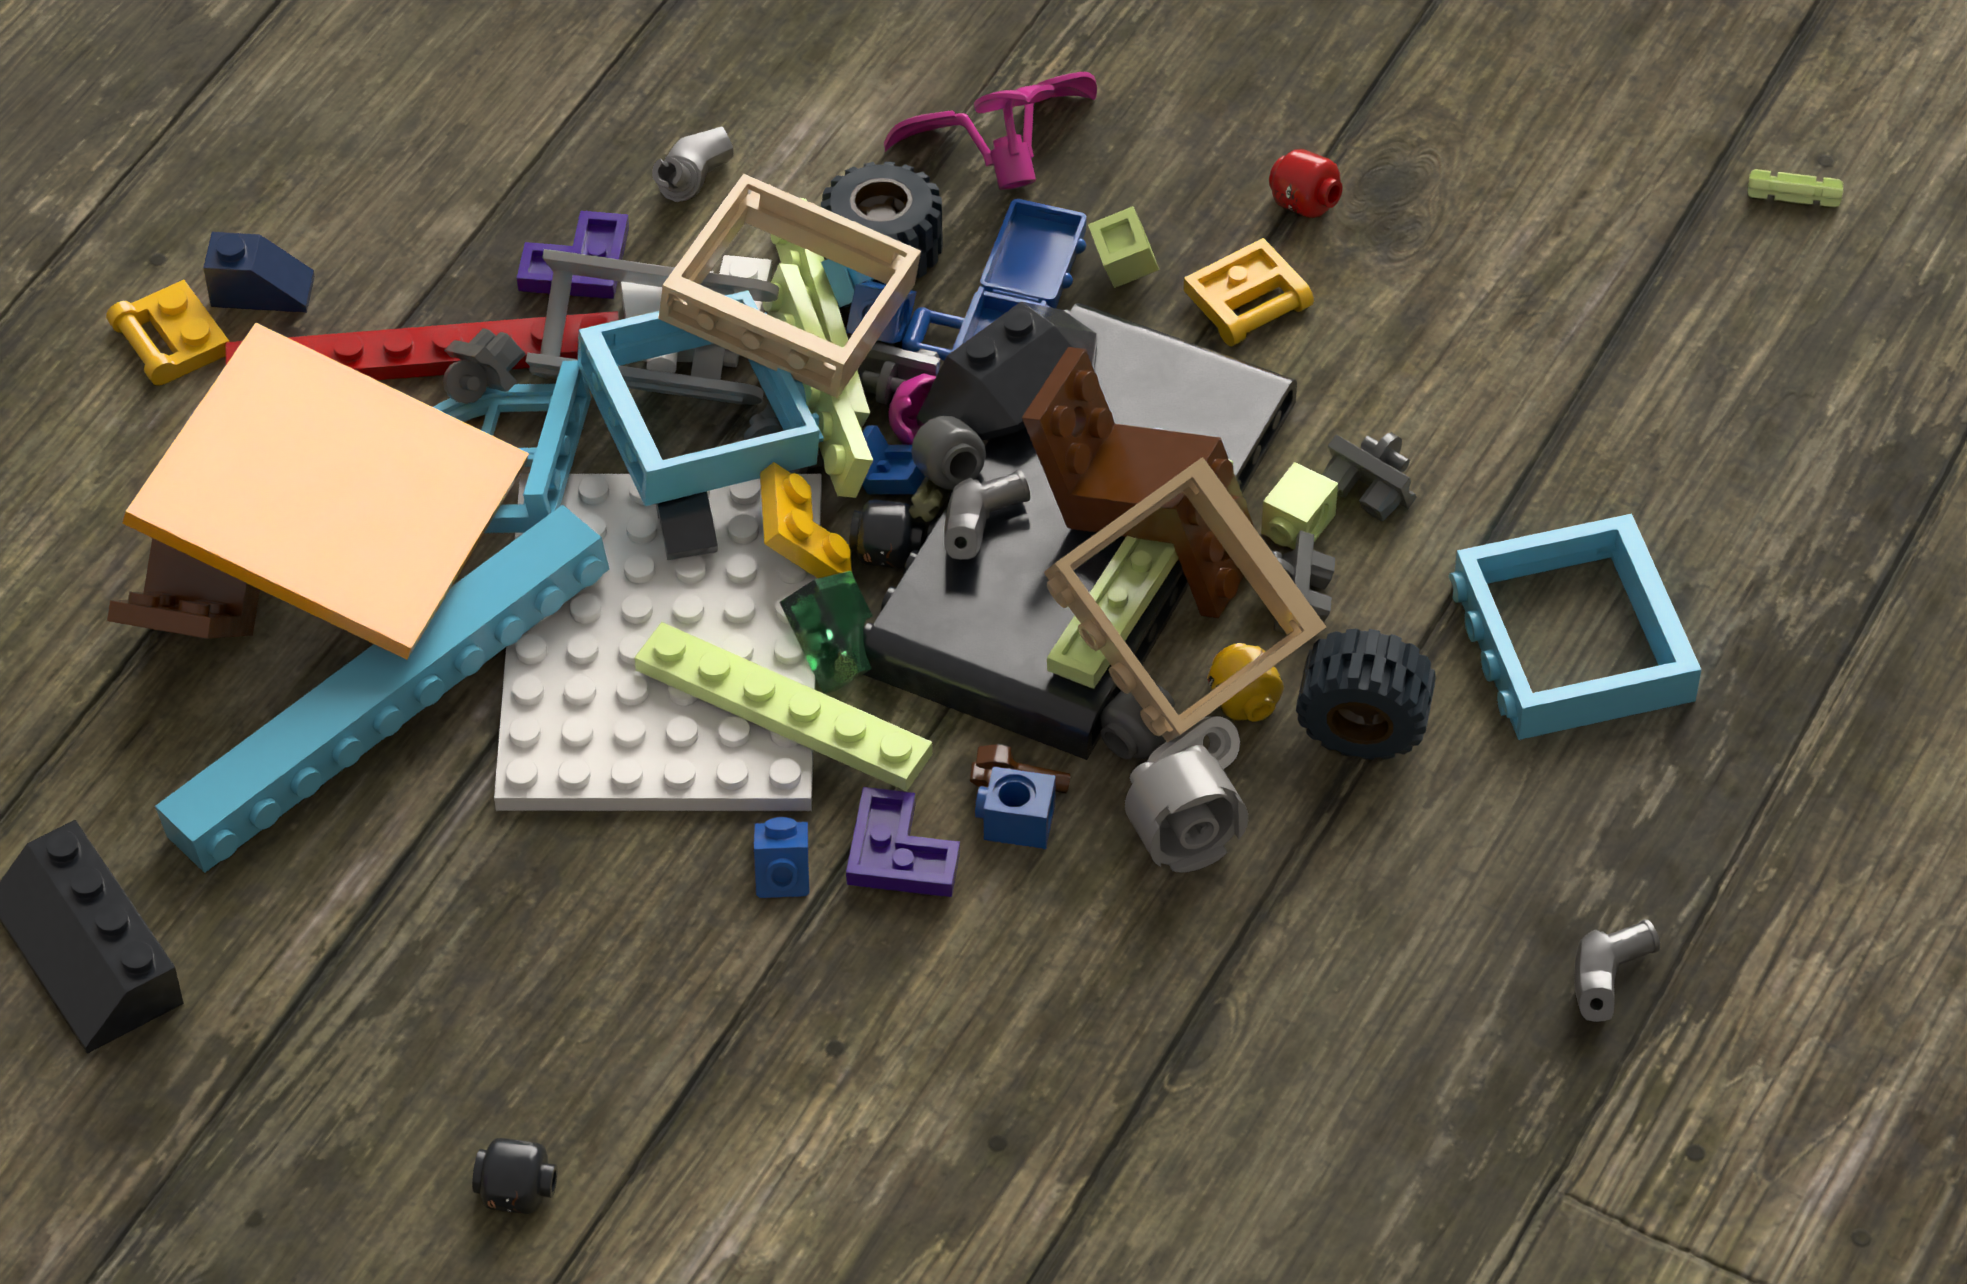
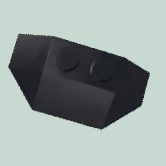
M1026 302L1018 303L946 356L916 417L917 425L922 427L929 420L939 416H953L967 424L978 434L981 440L1019 432L1025 427L1022 419L1023 415L1068 347L1086 349L1094 369L1098 342L1097 333L1064 310Z

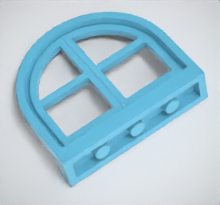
M562 361L556 384H515L508 392L486 387L482 397L473 403H460L449 398L433 407L462 422L486 415L481 431L492 436L494 435L500 412L548 411L537 448H519L529 453L524 467H531L523 493L524 503L501 505L484 533H525L560 507L591 401L589 387L578 366V361Z

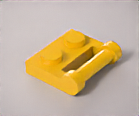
M1264 238L1184 278V292L1215 324L1223 341L1231 347L1245 340L1248 332L1293 309L1300 312L1314 303L1312 291L1307 283ZM1278 287L1284 291L1283 294L1239 316L1233 312V310Z
M184 279L133 303L128 301L117 302L109 308L106 314V319L114 331L123 333L145 364V374L155 385L169 383L226 356V342H229L228 338ZM150 321L173 354L160 353L141 325Z

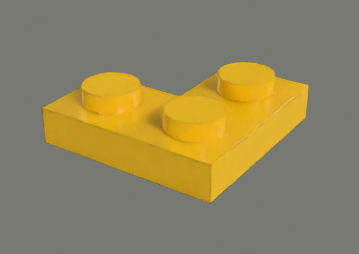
M775 462L770 464L760 472L764 544L839 592L852 582L849 544L837 533H830L813 521L811 486L808 485L806 480L796 473H790Z

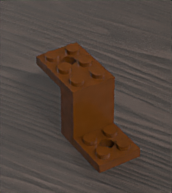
M1067 348L1022 417L1067 528L1099 532L1202 457L1254 527L1247 508V502L1242 495L1234 474L1233 465L1228 458L1221 437L1115 424L1112 412L1108 407L1098 381V376L1093 369L1086 349ZM1181 492L1122 535L1124 537L1130 536L1137 539L1173 544L1201 616L1219 618L1229 600L1236 595L1239 584L1244 577L1184 492Z
M152 538L144 593L129 591L128 600H110L107 621L206 639L253 636L260 589Z

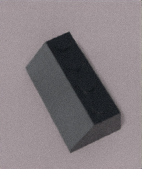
M73 820L27 843L0 880V922L85 1052L88 1054L184 1004L174 964L77 821Z

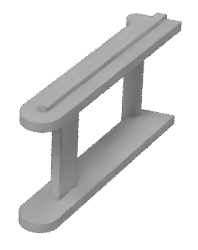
M544 249L543 260L553 271L541 352L540 354L527 352L526 363L530 366L529 372L541 378L556 379L558 378L562 361H578L577 359L560 357L573 275L662 287L675 267ZM709 272L701 283L702 286L724 296L749 290L754 301L771 302L778 299L779 287L771 282ZM716 344L695 348L691 376L618 366L627 387L630 389L735 404L755 405L763 401L764 391L761 388L750 384L721 380L725 348Z

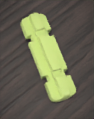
M1758 169L1752 170L1749 175L1747 191L1748 196L1751 198L1767 200L1768 195H1773L1774 201L1813 205V200L1820 201V206L1833 208L1839 207L1842 200L1843 181L1840 179L1824 177L1823 182L1816 181V176L1778 172L1776 177L1770 176L1771 171Z

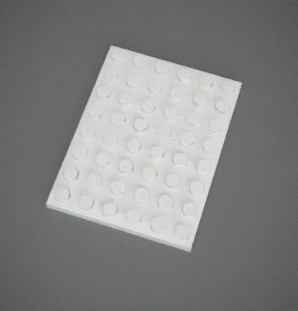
M520 474L518 504L524 503L523 493L529 474ZM569 474L561 505L563 504L602 537L609 570L596 583L585 587L565 602L556 613L545 617L525 632L516 643L506 647L494 794L496 811H812L814 750L635 669L634 657L659 624L663 622L815 690L819 579L764 544L760 478L707 491L718 544L717 552L667 560L656 504L644 505L630 474ZM798 474L811 486L813 521L821 526V474ZM515 533V539L523 533Z

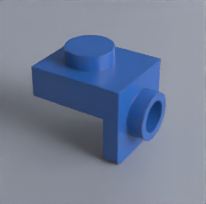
M866 426L862 433L873 458V462L862 484L867 494H915L926 476L920 472L913 462L912 445H888L878 426Z
M777 817L769 819L765 823L755 824L756 895L759 898L799 897L809 894L808 822H796L792 818Z

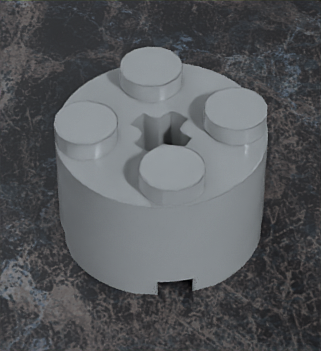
M1192 746L1184 752L1169 755L1157 762H1144L1137 766L1130 775L1132 786L1126 796L1125 811L1153 861L1160 867L1161 863L1169 865L1172 871L1182 873L1195 871L1211 865L1228 853L1224 845L1234 834L1239 840L1247 828L1248 811L1217 759L1210 755L1204 746Z

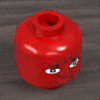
M1296 149L1280 157L1270 171L1269 186L1275 202L1282 208L1307 218L1322 216L1330 208L1334 207L1341 198L1343 186L1337 164L1329 158L1305 149Z

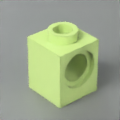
M1133 206L1088 224L1103 266L1114 288L1159 270L1144 228Z
M1294 462L1263 501L1261 534L1270 537L1271 540L1281 546H1288L1292 549L1296 547V537L1300 530L1314 534L1315 542L1336 515L1338 483Z

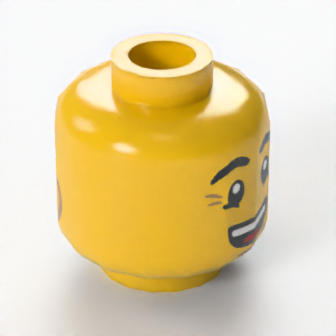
M1243 643L1232 644L1221 650L1214 657L1207 676L1211 691L1265 652V650L1259 646ZM1273 666L1220 705L1223 713L1232 720L1248 719L1252 722L1263 720L1271 715L1284 690L1282 678L1276 667Z

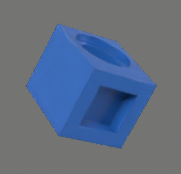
M867 281L855 285L846 333H854L886 284ZM916 291L909 292L878 340L892 344L903 340L911 320Z
M993 767L989 786L979 787L975 807V817L984 819V840L1046 849L1055 810L1056 776Z

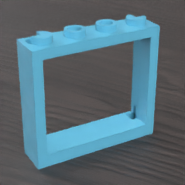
M749 290L725 295L758 310ZM659 311L579 329L578 366L645 506L759 479L760 472L773 462L787 471L817 464L818 444L823 442L824 437L819 429V415L816 412L811 413L806 404V395L802 382L793 379L790 372L777 368V371L750 359L748 360L784 431L662 460L618 366L714 343L659 320Z
M1632 514L1457 550L1455 572L1449 574V579L1453 586L1452 598L1456 603L1462 602L1465 609V626L1471 642L1478 641L1482 651L1481 664L1487 681L1495 682L1498 689L1497 701L1500 714L1510 718L1518 740L1696 701L1701 675L1700 665ZM1611 557L1659 666L1532 693L1487 584Z

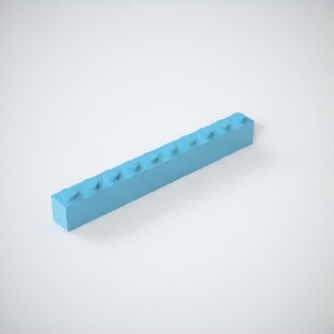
M562 504L451 587L408 660L373 644L158 803L155 808L167 838L204 873L218 862L229 858L238 847L262 829L272 826L282 814L302 799L313 795L322 784L345 767L353 765L361 755L385 737L396 733L405 722L425 707L436 703L445 692L465 677L476 673L485 662L505 647L516 643L525 632L545 617L556 613L565 602L585 587L596 583L609 570L602 537Z

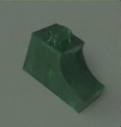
M851 571L814 579L779 602L823 694L837 691L872 669L864 648L863 628L865 621L873 617Z

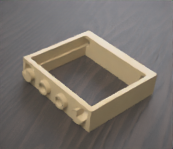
M743 174L664 282L658 319L772 370L777 371V368L790 372L793 379L838 398L915 285L921 251L821 208L814 203L805 201L770 184ZM744 223L886 284L844 348L701 285Z
M1203 457L1044 572L1049 579L1047 588L1052 597L1061 607H1069L1081 623L1078 625V630L1083 640L1094 651L1100 649L1111 664L1109 673L1115 684L1124 693H1132L1143 708L1140 711V715L1145 725L1154 735H1162L1167 743L1180 736L1326 628L1323 621ZM1181 492H1184L1286 632L1287 636L1178 715L1073 570Z

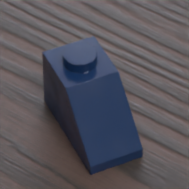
M211 233L203 267L211 307L307 313L315 278L313 269L260 234Z

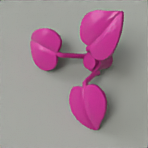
M1089 72L1070 73L1042 81L1037 85L1025 86L1016 90L997 91L978 98L974 102V109L978 113L1003 109L1007 136L994 140L995 149L990 151L967 114H955L954 111H944L918 115L896 124L884 141L885 152L897 142L914 134L960 125L965 127L984 157L985 166L994 165L1000 190L1029 185L1036 181L1031 160L1034 157L1032 149L1034 103L1058 96H1081L1095 100L1097 95L1095 77ZM1025 105L1022 142L1021 135L1016 134L1012 110L1015 106Z

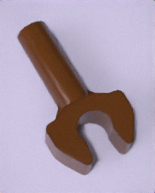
M980 746L977 750L976 762L971 764L970 782L977 787H988L993 767L1055 775V792L1066 794L1069 788L1070 773L1018 763L1013 760L1014 757L1009 746Z

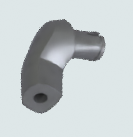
M721 126L683 137L673 146L664 161L661 158L656 161L652 169V176L658 184L660 192L667 199L679 202L695 197L703 186L707 173L733 158V146L726 131Z
M1021 470L983 483L968 478L954 487L948 504L944 528V546L952 558L970 559L975 557L981 546L989 512L1020 502L1030 501L1029 486Z
M1644 919L1639 921L1638 924L1609 935L1593 930L1580 940L1575 960L1574 985L1579 1009L1586 1020L1599 1022L1612 1018L1614 1013V982L1619 965L1660 950L1657 931L1649 920Z

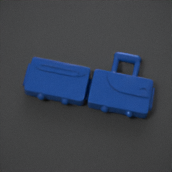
M1014 199L1009 206L981 276L979 289L973 296L965 318L920 307L912 315L901 343L902 349L912 352L919 351L921 348L934 351L944 361L948 354L1020 302L1057 308L1063 289L1069 288L1073 283L1070 271L1077 254H1081L1086 250V242L1083 239L1086 232V215L1082 212L1022 199ZM930 323L960 329L952 350L922 343Z

